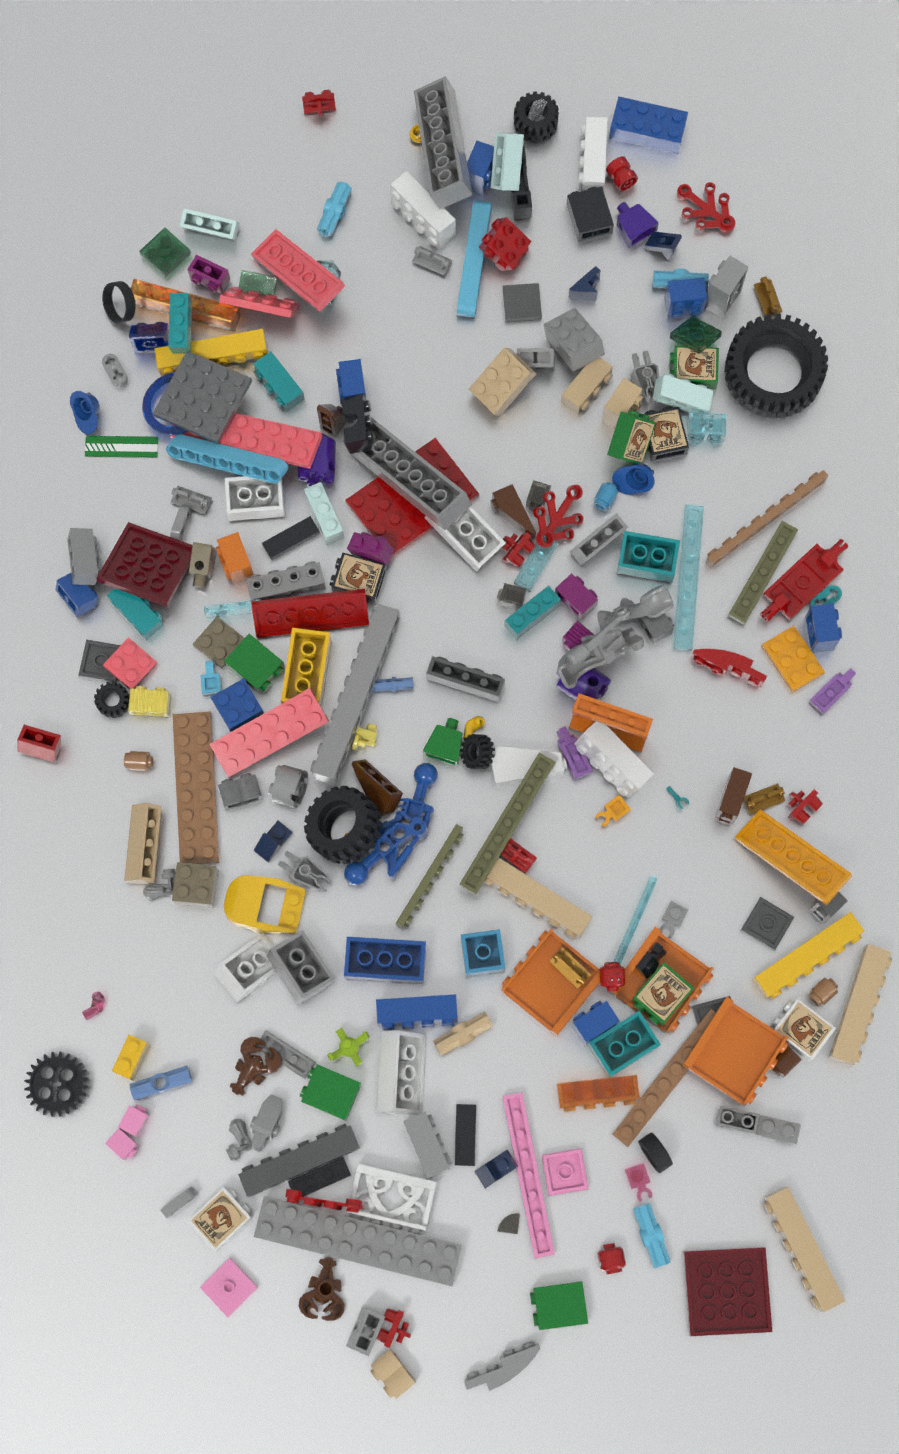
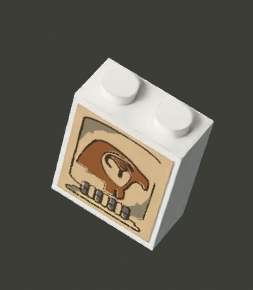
M796 999L794 1002L790 1000L783 1009L786 1012L782 1018L778 1016L772 1023L773 1029L783 1036L787 1035L788 1039L786 1042L789 1043L788 1045L806 1060L812 1061L836 1028L799 999Z
M223 1187L187 1221L214 1252H217L253 1218L250 1215L252 1210L245 1203L242 1205L236 1199L238 1195L231 1187L229 1189Z

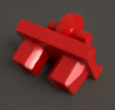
M323 90L321 94L314 95L313 92H305V95L302 96L304 114L318 113L319 117H322V112L336 110L334 93H331L330 90Z
M526 532L525 535L521 534L519 538L516 534H513L511 537L504 536L503 540L506 543L503 546V550L507 551L509 548L510 550L503 557L502 561L505 563L510 562L514 566L519 567L525 558L518 552L523 549L528 554L536 546L529 539L531 535Z
M814 789L804 800L801 799L805 795L802 790L798 794L791 792L789 794L791 801L788 805L791 808L795 804L798 806L790 813L788 818L791 821L795 819L803 825L811 817L803 809L808 805L816 812L823 805L816 796L818 792Z
M511 838L500 855L525 874L537 859L536 856Z
M386 1309L384 1320L392 1323L390 1331L380 1328L376 1338L383 1342L385 1347L390 1348L396 1332L399 1333L396 1339L399 1343H402L404 1336L411 1337L412 1334L407 1332L409 1323L403 1322L401 1329L398 1328L404 1311Z

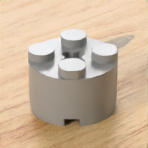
M278 765L275 770V781L270 784L268 793L272 795L273 802L297 808L296 803L301 804L306 792L307 784L304 783V778H308V773L305 770L287 765Z

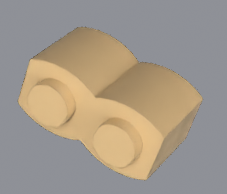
M389 1349L371 1364L373 1369L370 1372L377 1381L380 1379L385 1384L383 1389L390 1398L394 1396L397 1399L416 1383L392 1349Z

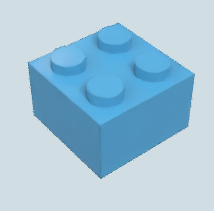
M500 929L461 934L466 977L505 971Z

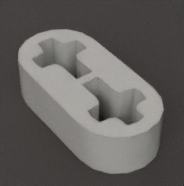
M106 354L102 359V364L114 386L124 387L128 382L124 368L116 355ZM109 360L113 362L115 368H111L108 363ZM118 372L119 376L122 378L121 381H119L116 378L115 373Z
M180 506L171 529L170 537L177 540L182 539L191 515V507Z
M190 1187L166 1204L160 1211L165 1218H168L193 1200L197 1193Z

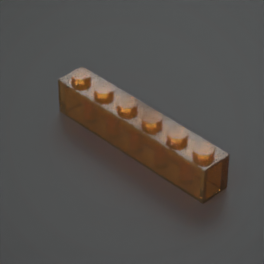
M133 279L131 285L136 306L169 314L170 293H186ZM189 293L192 299V321L233 332L236 331L241 317L238 306L220 303L216 300Z

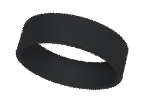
M123 281L108 283L104 287L102 294L103 307L107 316L114 323L130 321L134 317L136 310L135 298L131 288ZM115 286L120 289L125 300L126 310L123 318L117 314L113 305L112 293Z

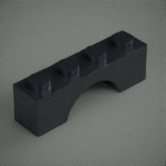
M524 142L519 191L510 190L514 219L532 218V200L527 179Z

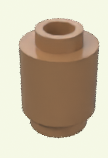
M130 751L124 755V767L129 768V770L149 771L150 767H153V756H150V752Z
M823 978L811 989V993L808 996L820 1007L838 993V985L831 978Z

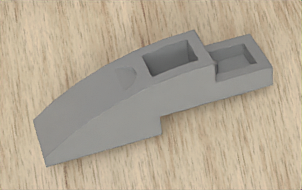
M721 1105L716 1123L717 1126L796 1145L801 1127L799 1123Z
M534 1341L522 1345L523 1349L517 1352L514 1349L503 1352V1357L500 1358L502 1366L499 1367L498 1364L487 1367V1372L480 1375L478 1371L468 1374V1379L464 1380L466 1389L468 1390L487 1383L490 1391L510 1381L535 1358L541 1349L539 1344H534Z

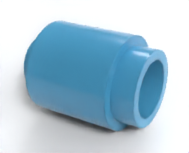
M610 482L602 483L594 498L595 502L593 505L599 510L607 511L618 494L616 485Z

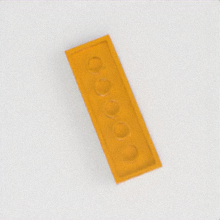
M761 809L735 836L736 841L825 905L833 899L852 877V874Z

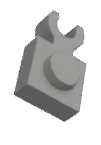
M671 901L662 918L667 922L660 927L661 933L663 929L667 928L670 930L668 938H671L675 932L674 926L680 928L689 909Z

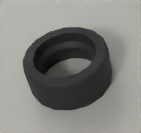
M651 1132L638 1141L644 1155L658 1173L673 1165L667 1150L655 1134Z

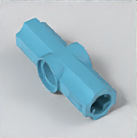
M337 182L331 197L325 202L323 216L317 227V231L324 236H332L338 220H341L344 215L346 202L352 191V187L345 182Z
M682 268L675 269L673 272L654 271L653 288H666L668 281L705 278L707 290L709 273H690Z
M650 1203L634 1208L635 1217L640 1227V1236L645 1248L647 1247L653 1267L657 1268L671 1263L663 1242L665 1240L661 1227L656 1222Z

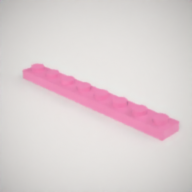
M521 1092L502 1096L514 1158L518 1165L517 1173L534 1258L555 1255L523 1094Z

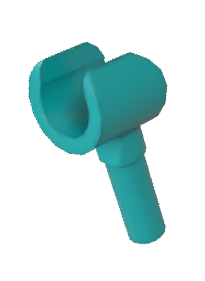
M670 786L666 788L676 800L678 809H684L680 805L681 800L689 805L687 798H681Z

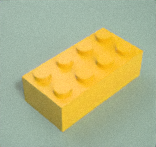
M292 628L281 703L311 688L321 706L331 645L330 632Z

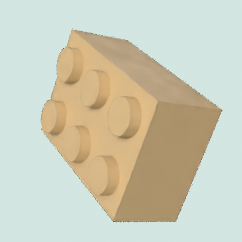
M504 347L468 390L493 414L502 415L537 373L512 349Z

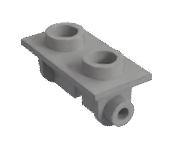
M422 246L415 248V256L412 262L444 276L452 262L451 259Z
M178 485L177 488H173L171 493L173 495L171 503L191 507V510L204 515L212 500V497Z

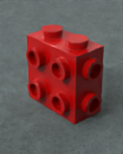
M507 217L498 218L492 223L489 233L483 236L479 248L483 251L485 257L495 263L499 270H514L519 265L521 256L528 251V246L532 241Z

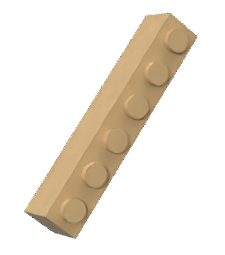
M498 858L484 882L490 887L494 885L499 888L498 892L506 897L510 895L515 898L514 902L521 907L527 906L531 908V913L539 918L545 917L549 920L548 923L555 928L561 927L565 930L564 933L572 939H575V937L580 939L593 917Z
M867 944L864 947L828 1058L850 1066L855 1065V1062H859L862 1051H859L861 1044H865L868 1033L865 1032L867 1025H871L874 1018L872 1013L873 1006H877L880 995H878L879 988H883L886 977L883 975L885 969H889L892 962L890 951L871 944Z
M785 1187L765 1197L764 1207L768 1214H772L775 1220L773 1225L777 1233H781L784 1238L782 1241L784 1248L787 1252H791L794 1258L791 1260L796 1271L800 1270L803 1276L801 1281L804 1288L810 1290L813 1296L810 1299L816 1310L819 1309L820 1312H825L845 1302L789 1187Z

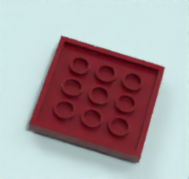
M128 522L99 572L97 582L168 607L190 566L193 545Z
M766 1247L683 1251L689 1336L773 1332Z

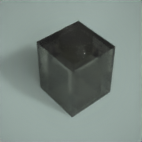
M533 480L526 500V507H529L531 511L540 506L545 508L547 503L543 500V494L551 491V485Z
M504 583L503 589L499 588L497 599L500 600L499 606L518 610L523 606L526 588Z

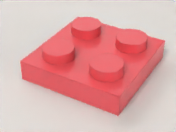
M128 637L103 664V667L128 689H134L157 664V661Z

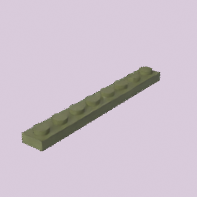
M540 752L538 753L459 886L477 895L556 764L555 761Z

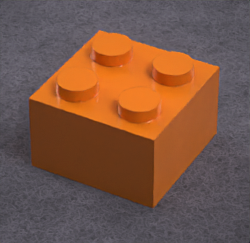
M238 532L217 539L219 546L215 548L227 580L231 579L233 585L246 581V579L254 575Z

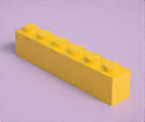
M263 329L191 342V353L222 366L234 362L244 363L246 360L251 359L259 360L268 354L266 336ZM169 346L154 348L157 369L160 375H174L185 354H173Z
M849 912L752 980L765 999L770 996L774 999L782 993L781 988L786 985L790 988L798 982L797 977L802 974L806 977L814 971L812 967L819 963L822 966L830 960L828 956L834 952L838 955L846 949L844 945L849 942L854 944L862 938L860 934L864 932V929L852 912Z

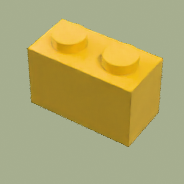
M128 1034L112 1072L133 1081L150 1044Z

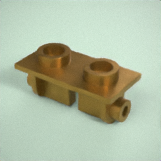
M766 276L760 279L761 282L755 283L754 287L764 315H774L783 312L772 280L767 279Z
M777 783L746 795L744 802L751 815L760 809L764 810L785 802L786 800L783 795L785 792L783 787H780Z
M563 947L549 961L577 989L591 975Z

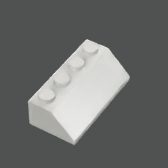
M399 1030L381 1031L376 1112L415 1115L422 1113L426 1034Z

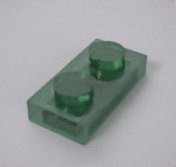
M241 270L239 288L247 291H257L266 295H275L278 278Z

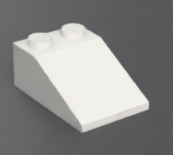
M261 933L222 961L213 971L214 975L237 1003L276 973V970L266 956L274 946L264 933Z

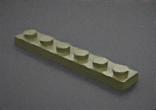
M781 521L729 612L728 617L745 625L798 532L797 528Z
M456 824L395 923L398 928L403 930L405 926L409 927L414 919L412 917L415 909L419 910L424 902L422 900L424 894L430 893L434 886L432 881L435 876L439 878L444 870L443 863L445 860L449 861L454 853L452 848L455 844L459 845L463 839V827Z

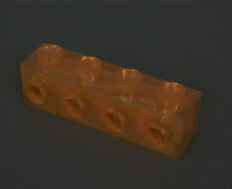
M637 1075L556 1084L559 1109H564V1112L576 1111V1107L582 1106L584 1110L596 1109L595 1105L603 1104L604 1108L615 1107V1103L623 1102L624 1106L636 1104L635 1101L640 1099Z

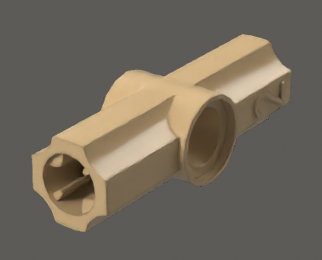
M483 1012L467 1022L459 1023L451 1028V1031L433 1040L442 1056L458 1046L462 1047L473 1041L476 1036L492 1028L493 1025L486 1012Z

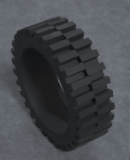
M767 314L764 321L759 316L755 319L754 323L752 320L747 322L746 328L742 326L739 329V333H736L733 341H731L724 367V372H726L725 380L726 382L729 381L727 387L729 391L733 390L732 396L734 399L740 397L739 404L741 406L745 403L748 404L746 410L751 412L753 408L757 409L756 415L761 416L762 411H764L767 418H771L772 413H776V418H781L783 412H785L786 417L791 416L793 410L796 414L801 412L802 407L804 409L807 408L810 402L815 400L825 380L828 370V355H825L826 346H821L823 342L821 337L815 339L817 331L813 329L809 332L810 325L805 323L801 326V319L797 317L795 322L790 321L791 315H786L785 319H781V314H776L775 318L772 319L771 314ZM766 346L786 348L800 362L802 370L801 379L797 386L789 392L774 393L766 391L754 384L748 376L747 365L750 357L757 350Z

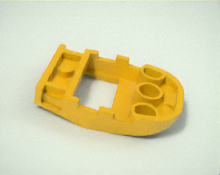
M240 876L234 879L227 889L224 900V913L227 919L234 925L250 929L256 933H272L276 935L292 933V935H295L298 932L307 890L278 878ZM265 884L286 888L278 926L257 922Z

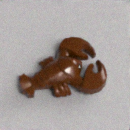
M249 1037L241 1044L240 1052L244 1058V1063L242 1059H238L235 1069L241 1073L237 1083L230 1084L232 1092L236 1095L240 1094L243 1096L246 1094L244 1087L252 1081L256 1085H260L266 1079L265 1076L260 1075L261 1073H276L282 1066V1057L275 1048H268L273 1057L270 1058L269 1053L266 1052V1065H264L261 1056L250 1055V1053L262 1050L261 1047H255L256 1044L266 1045L264 1040L258 1037Z
M324 1257V1259L319 1260L323 1267L318 1278L312 1276L309 1281L308 1288L314 1287V1289L300 1297L298 1307L305 1317L317 1319L318 1316L310 1312V1309L318 1312V1308L312 1299L314 1298L319 1305L332 1301L322 1312L330 1311V1315L322 1316L321 1318L325 1321H335L343 1315L345 1303L334 1292V1290L341 1292V1280H333L332 1267L336 1266L337 1263L330 1257Z

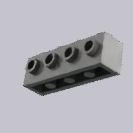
M432 656L426 672L427 680L496 702L500 701L505 686V679L497 674L491 675L478 668L472 669L459 662H450L443 657Z

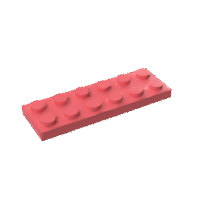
M277 229L251 253V256L319 312L345 287V284Z
M235 413L219 444L279 458L287 464L310 469L323 435L318 431Z
M309 688L210 743V746L229 778L328 723L329 720L313 691Z

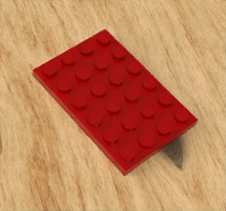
M436 438L415 451L465 491L470 502L479 497L478 491ZM377 477L345 500L346 504L372 537L382 536L388 540V543L394 549L391 558L434 528L425 519V514L380 477Z

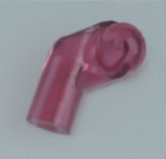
M97 991L92 994L91 1007L82 1012L86 1020L102 1012L105 998L101 992Z

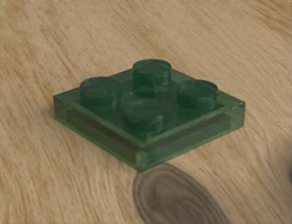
M165 227L139 251L140 255L165 277L191 254L190 249Z
M691 316L670 332V339L700 354L721 337L722 331Z

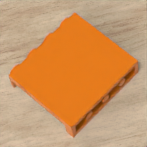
M578 693L572 710L573 717L569 728L584 733L595 722L605 724L629 749L641 753L653 719Z
M654 927L625 968V985L619 987V991L608 993L633 1011L638 1012L633 1006L634 1002L632 999L653 974L646 979L636 969V965L647 952H652V948L656 943L662 945L667 953L663 958L659 959L657 969L664 962L694 987L693 991L663 1026L653 1024L648 1019L649 1015L645 1011L641 1013L644 1019L665 1034H668L669 1031L674 1032L680 1024L677 1021L681 1015L685 1017L691 1008L688 1004L691 1000H697L702 993L700 987L703 983H709L713 977L711 972L714 968L706 966L664 936L660 929Z
M551 928L549 932L545 930L538 938L540 943L536 947L532 946L526 953L527 959L524 962L520 960L513 969L516 971L512 977L507 976L502 982L503 988L501 992L557 1037L599 985L600 975L599 968L556 935ZM562 947L591 974L578 989L549 962Z
M726 997L682 1066L742 1106H745L747 1103L751 1104L757 1095L754 1091L758 1086L762 1087L768 1077L765 1074L768 1069L773 1070L777 1064L776 1056L778 1053H783L789 1044L786 1042L788 1036L781 1035L734 1004L732 999Z

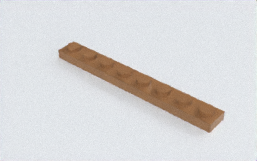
M824 470L819 474L815 472L809 477L807 483L799 484L794 489L795 492L791 495L786 494L783 496L778 505H771L765 511L766 514L762 517L760 515L755 517L751 521L750 526L747 528L743 526L737 531V535L734 538H727L722 543L723 546L718 550L716 548L711 550L707 554L706 560L709 568H712L825 483L828 474Z
M710 1009L612 1134L627 1147H629L687 1073L688 1069L682 1065L716 1012Z

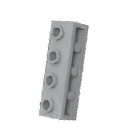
M315 561L307 562L304 566L300 567L290 566L287 570H272L265 575L254 574L246 579L251 601L286 598L326 589L320 562L316 563Z

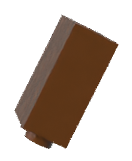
M733 767L728 776L715 818L719 819L718 822L725 825L735 822L752 773Z

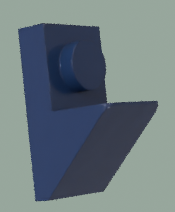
M653 231L645 247L649 251L662 252L669 261L682 235Z
M597 266L592 268L569 288L568 297L570 299L596 300L598 292L593 287L600 281L601 270Z
M277 820L267 834L265 832L262 834L253 851L269 863L292 836L293 832Z
M507 1149L474 1172L486 1189L516 1169L518 1165Z

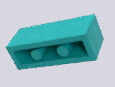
M170 293L169 349L173 354H185L186 351L191 352L192 299L189 293Z
M271 351L253 363L254 375L259 381L262 379L265 383V389L269 394L273 393L276 397L275 401L280 408L284 407L286 411H289L305 400L303 391Z
M548 585L505 619L504 627L518 640L560 606L561 599Z
M115 588L107 594L109 601L146 640L164 626L161 621L163 617L156 610L152 611L148 607L150 603L146 599Z

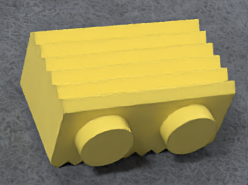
M136 686V689H130L128 712L130 715L169 717L171 695L169 691L162 687L148 690L147 687Z

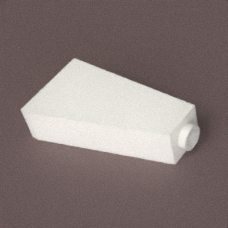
M492 746V748H495V751H492L495 757L491 758L493 760L491 766L495 787L521 783L539 752L556 762L547 778L564 775V769H567L566 759L561 757V752Z

